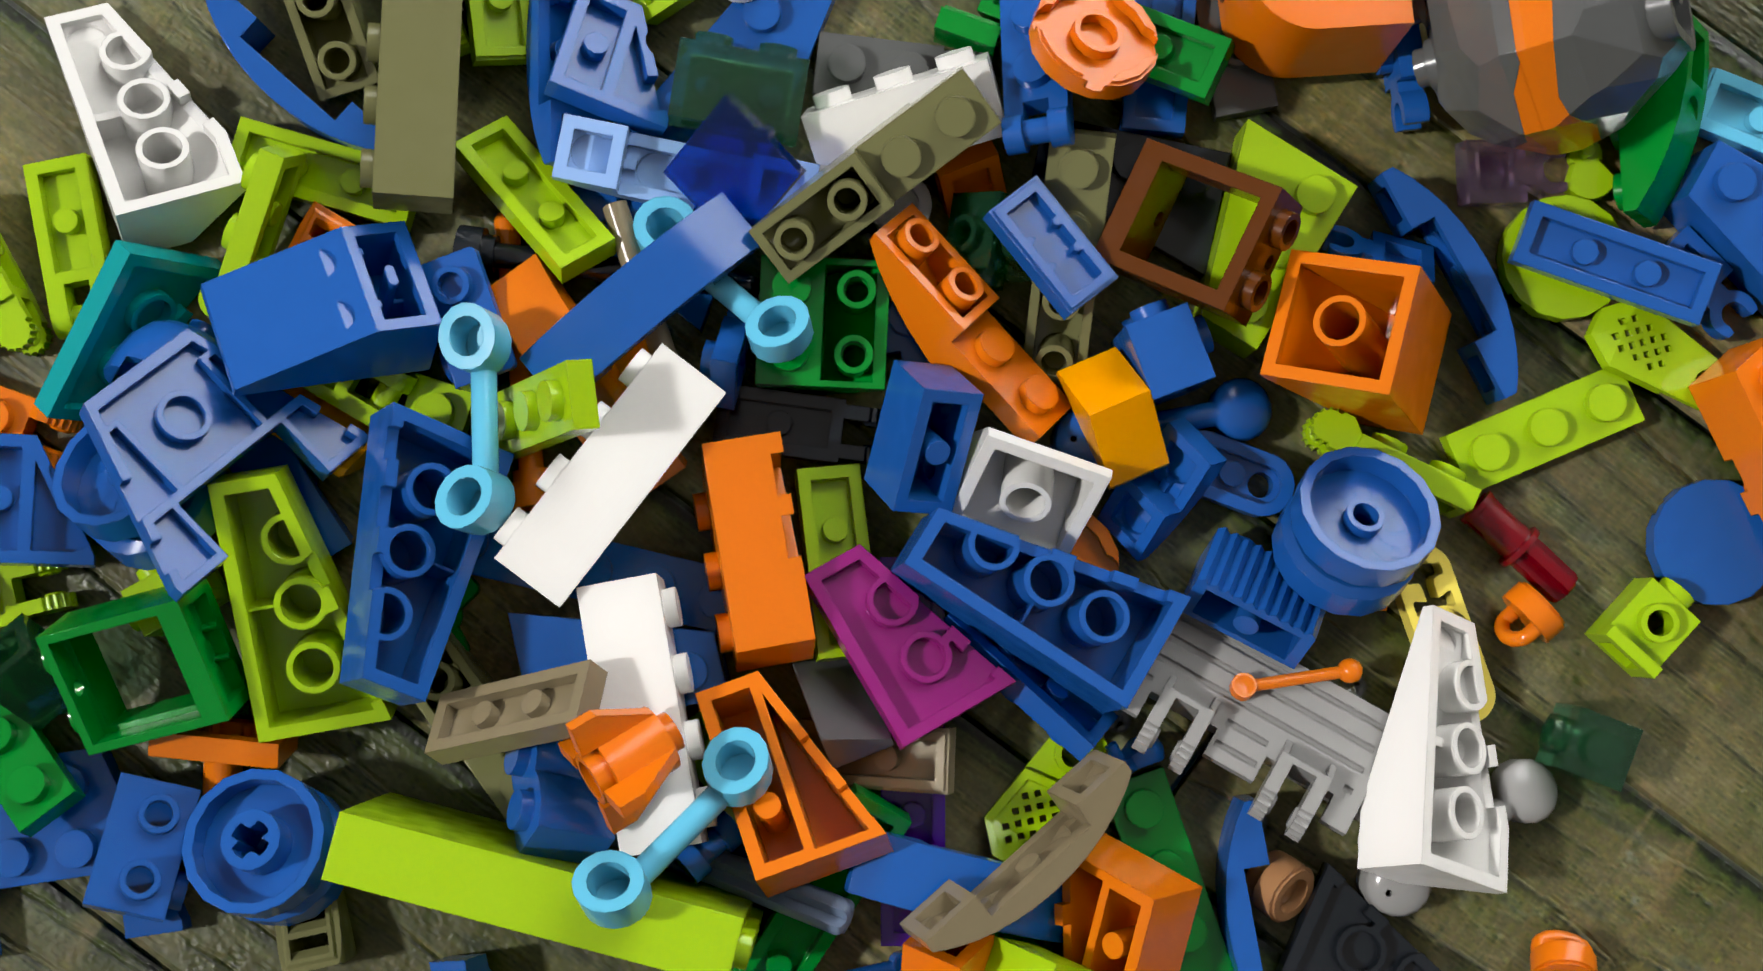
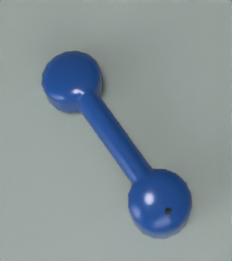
M1234 378L1221 384L1211 394L1209 401L1206 403L1162 410L1156 413L1161 432L1169 421L1185 417L1197 430L1211 428L1219 435L1245 443L1260 436L1268 427L1272 417V403L1267 392L1259 383L1248 378ZM1073 410L1068 411L1055 424L1052 430L1050 448L1097 464ZM1071 437H1074V438L1076 439V441H1075V442H1072V441L1070 440Z

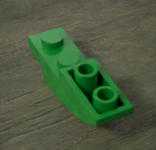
M1693 15L1696 38L1695 51L1687 52V55L1675 72L1629 123L1610 135L1614 148L1620 154L1621 173H1616L1613 176V195L1616 205L1620 211H1623L1643 228L1657 226L1674 198L1688 167L1700 130L1709 73V32Z

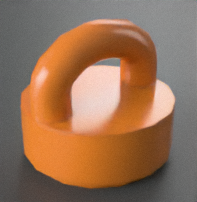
M1520 581L1502 596L1507 607L1500 612L1494 621L1495 635L1499 641L1511 647L1526 646L1537 638L1548 643L1565 628L1563 618L1554 607L1531 585ZM1519 619L1525 627L1520 631L1511 630V624Z
M1545 930L1536 934L1531 940L1530 971H1598L1597 956L1593 948L1585 939L1577 934L1563 930Z

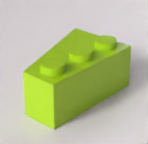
M1247 119L1235 135L1229 168L1282 187L1303 206V209L1300 213L1301 225L1298 236L1287 251H1282L1271 274L1272 286L1269 296L1262 308L1252 313L1246 327L1197 306L1194 307L1193 317L1197 315L1203 316L1213 341L1243 359L1258 349L1273 324L1291 249L1318 252L1358 188L1354 183L1250 119ZM1225 191L1222 192L1205 276L1201 279V284L1217 290L1256 209L1257 203Z

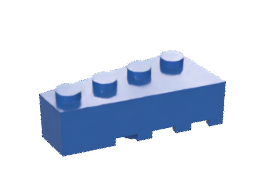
M392 402L370 416L339 683L396 705L404 706L426 702L485 535H471L451 529L442 524L435 513V498L438 488L445 477L459 467L472 465V436L396 402ZM499 448V473L507 477L514 454Z
M939 507L920 520L890 569L906 585L1102 713L1128 708L1191 599L1190 596L1171 589L1165 591L1139 582L1140 578L1117 570L1108 571L1077 560V556L1055 548L1047 549L1019 539L1018 535Z

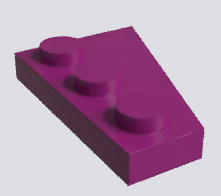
M860 544L805 574L809 595L900 750L1016 682L1001 667L998 666L996 668L970 645L971 641L954 626L950 628L926 607L912 589Z

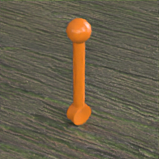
M1347 658L1335 667L1262 678H1254L1248 673H1239L1232 679L1229 691L1235 699L1247 701L1253 697L1256 691L1336 679L1352 684L1361 679L1363 668L1357 660Z

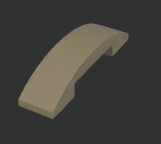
M1093 749L1047 790V793L1059 808V813L971 892L948 879L899 923L909 936L931 952H938L978 941L1023 917L1054 893L1091 853L1116 814L1126 792L1132 770L1125 761Z

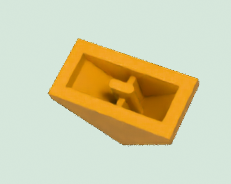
M1117 347L1057 371L1056 375L1097 465L1113 470L1112 479L1107 486L1109 490L1165 467L1170 463L1151 390Z

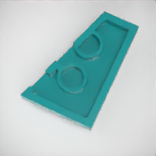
M115 240L34 405L47 418L82 421L79 412L83 404L109 385L104 378L103 368L116 348L130 333L153 321L174 320L186 323L193 315L186 307L200 292L201 283L218 277L222 263L214 257ZM117 374L112 382L119 378Z

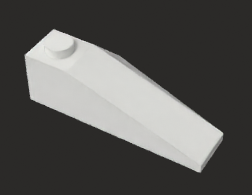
M108 3L44 17L121 240L165 249L192 242L246 191L241 187L243 172L226 130L214 117L209 119L192 101L190 91L179 79L173 80L153 58L152 50Z
M1435 605L1422 608L1369 776L1367 793L1361 804L1357 869L1402 884L1504 894L1507 893L1509 825L1506 807H1494L1488 768L1499 765L1495 744L1486 745L1482 735L1478 710L1485 706L1487 694L1475 623Z

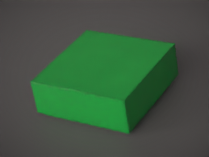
M945 5V7L941 6L934 26V42L952 49L971 46L973 52H988L989 56L994 58L1000 40V23Z

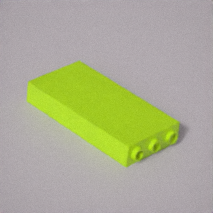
M392 792L339 812L321 878L324 881L664 971H733L734 968L746 971L765 909L753 906L754 902L702 881L695 884L687 875L666 868L650 884L653 896L650 908L639 921L628 927L618 929L600 927L588 919L573 894L571 881L575 869L580 863L521 854L516 846L514 830H510L506 822Z

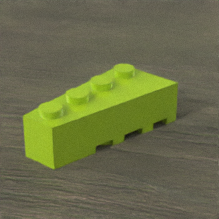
M288 464L224 474L210 482L207 487L219 546L229 556L223 563L259 743L392 720L398 705L339 683L349 594Z

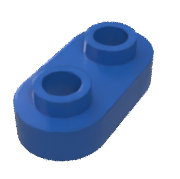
M1205 430L1199 431L1227 459L1201 499L1251 517H1266L1284 509L1288 500L1293 496L1295 488L1293 473L1284 460L1274 454L1217 433ZM1253 474L1261 475L1267 480L1268 491L1262 498L1255 497L1249 492L1248 480Z

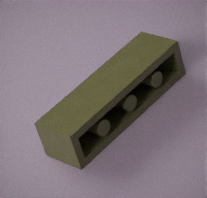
M382 0L381 23L368 22L367 62H378L379 68L378 86L365 85L363 124L376 126L374 149H361L360 188H372L373 209L452 214L463 0Z

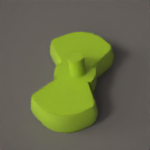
M1598 142L1583 150L1566 153L1569 167L1562 186L1564 194L1595 202L1605 197L1613 189L1614 175L1600 161L1602 160L1603 151Z

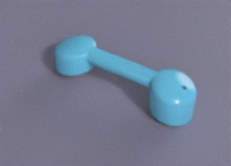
M671 196L655 197L643 203L635 213L633 221L634 235L640 250L642 251L662 234L693 212L691 206L683 200ZM728 275L715 285L712 283L704 289L745 323L746 335L751 350L757 358L768 363L788 362L803 354L811 343L814 334L808 307L802 300L793 296H775L760 302Z
M462 302L451 307L443 316L439 326L438 343L442 355L449 364L471 375L472 465L459 467L445 477L438 488L435 498V513L440 522L451 529L471 535H486L496 531L506 522L512 513L516 501L514 486L508 477L499 473L497 372L504 367L510 357L512 338L507 324L499 315L475 303Z
M733 727L722 731L710 741L702 761L703 773L708 787L636 859L623 851L605 850L590 855L579 864L571 881L572 889L576 900L590 921L600 927L610 929L628 927L639 921L650 908L653 897L650 884L727 806L744 807L756 802L765 794L772 782L773 765L767 744L759 733L746 727Z

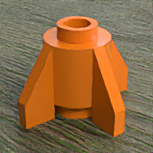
M645 706L642 708L588 710L565 724L571 738L564 739L558 743L562 755L579 770L586 785L599 801L598 806L605 823L613 834L639 819L667 776L681 766L678 751L685 747L682 735L670 716L665 712L656 716Z

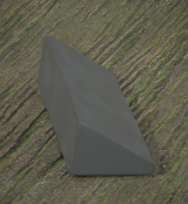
M814 650L813 659L791 662L832 767L836 769L894 745L887 726L847 659L816 662Z

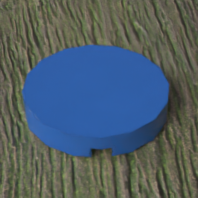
M1704 479L1673 489L1663 499L1665 501L1659 505L1657 512L1652 514L1646 527V555L1655 577L1659 581L1663 577H1667L1678 583L1693 597V604L1730 605L1751 597L1763 586V522L1759 514L1750 515L1740 495L1744 491V487L1730 480Z

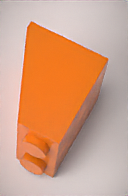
M1291 249L1260 375L1327 409L1332 407L1333 410L1339 409L1341 414L1346 412L1356 417L1358 424L1423 435L1452 313L1421 266Z

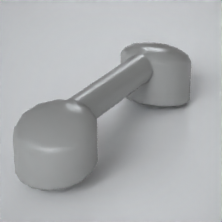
M1509 759L1499 764L1493 771L1490 783L1494 807L1505 806L1508 821L1538 823L1548 818L1555 809L1558 799L1557 783L1552 773L1542 763L1532 759ZM1359 869L1356 874V889L1359 895L1366 902L1372 904L1379 912L1390 916H1408L1418 912L1427 903L1432 891V887L1402 884Z

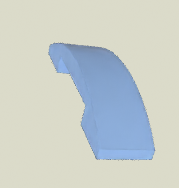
M564 113L551 177L554 180L640 203H645L655 197H676L689 204L693 211L723 192L748 223L756 224L818 174L820 164L756 152V156L753 157L630 132L629 126Z

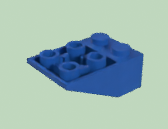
M405 221L339 227L201 283L200 289L234 396L430 370L438 342L439 326L442 321Z

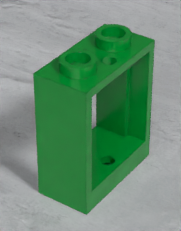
M207 578L177 603L168 595L165 587H160L67 612L35 637L41 650L42 663L46 671L52 675L67 707L69 722L72 728L79 734L89 756L229 721L250 699L243 662ZM157 616L190 690V694L126 709L93 633Z

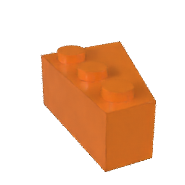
M781 432L701 444L703 492L692 494L698 532L710 530L714 552L703 553L709 592L721 590L725 613L714 614L720 652L733 651L736 672L813 659L816 637L802 556L798 555L790 516L794 515L791 493L786 494L781 472V453L784 452Z
M759 671L695 693L710 741L724 730L733 727H746L759 733L767 744L773 765L771 784L765 794L756 802L744 807H732L755 881L767 898L894 852L887 833L851 791L835 767H832L813 743L808 733Z
M1104 833L1087 858L1062 884L1063 902L1054 904L1055 925L1063 926L1064 957L1094 971H1180L1202 886Z

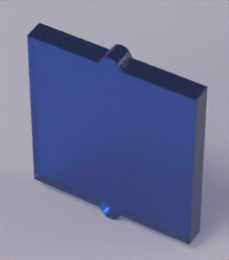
M729 92L722 97L663 173L695 205L694 211L723 192L750 226L753 227L777 206L806 170L774 137V128L771 125L763 126L732 92Z

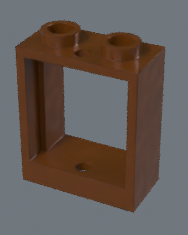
M1147 138L1095 248L1115 273L1246 327L1252 313L1260 310L1269 296L1272 286L1271 274L1282 251H1287L1298 236L1301 225L1300 213L1303 206L1282 187ZM1187 177L1257 203L1256 209L1217 290L1147 262Z

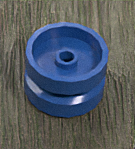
M84 426L69 441L56 464L52 492L57 509L126 567L147 571L156 569ZM227 469L224 472H222L219 476L228 474ZM206 485L180 507L211 537L216 532V526Z
M1345 447L1324 453L1307 468L1297 485L1294 495L1288 500L1279 515L1271 536L1274 562L1289 587L1307 603L1337 615L1361 617L1383 610L1402 593L1413 578L1414 572L1424 563L1434 549L1441 529L1438 502L1425 480L1405 462L1377 449Z
M249 769L226 777L201 797L186 823L181 852L187 879L204 901L229 914L244 917L261 925L292 926L315 918L339 897L344 888L343 885L321 880L339 812L342 809L334 799L279 770Z

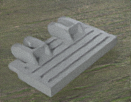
M1183 612L1127 709L1122 710L1136 718L1148 697L1156 701L1131 748L1142 754H1145L1146 750L1154 745L1161 732L1160 726L1169 709L1192 721L1184 738L1177 742L1169 757L1170 763L1167 768L1179 775L1183 772L1206 730L1213 733V736L1202 756L1251 784L1254 781L1263 762L1271 766L1247 813L1259 821L1271 812L1278 799L1277 793L1287 776L1308 787L1298 807L1294 808L1286 822L1287 828L1284 835L1296 842L1304 835L1324 797L1328 798L1329 802L1318 823L1341 836L1346 835L1367 794L1369 776L1389 713L1331 681L1256 691L1251 699L1239 701L1229 691L1232 679L1239 673H1248L1254 678L1309 671V669L1299 663L1295 669H1292Z

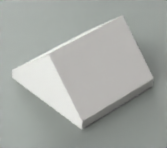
M987 427L973 433L952 512L1018 535L1019 539L1047 549L1055 548L1070 554L1109 485L1113 470Z

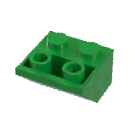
M761 255L759 301L763 302L775 296H793L802 300L808 307L814 334L811 343L803 354L788 362L768 363L756 356L755 384L757 388L818 395L885 391L889 292L878 269L876 260L823 258L788 284L767 255Z

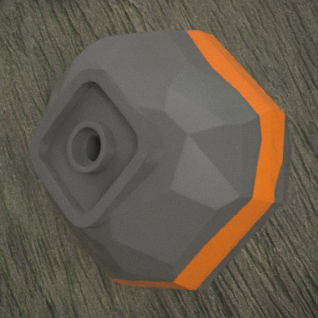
M1412 0L1415 22L1413 25L1423 23L1428 37L1427 40H1424L1423 48L1415 49L1412 53L1413 70L1421 88L1431 86L1435 90L1439 103L1446 112L1470 134L1494 145L1547 155H1561L1583 150L1625 127L1675 72L1687 55V52L1695 51L1696 48L1690 0Z

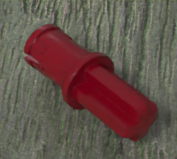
M1491 491L1483 493L1477 499L1473 510L1462 514L1460 517V521L1464 525L1467 524L1501 556L1499 564L1502 567L1511 565L1548 601L1556 603L1562 600L1576 586L1577 574L1538 539L1540 530L1536 527L1528 529L1494 497Z

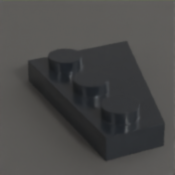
M1074 121L1075 129L1117 133L1106 214L1107 222L1147 138L1228 167L1230 153ZM1049 143L1038 144L1031 177L1032 179L1037 175L1044 184ZM1187 177L1153 250L1155 249L1183 265L1182 268L1202 279L1205 276L1223 190Z

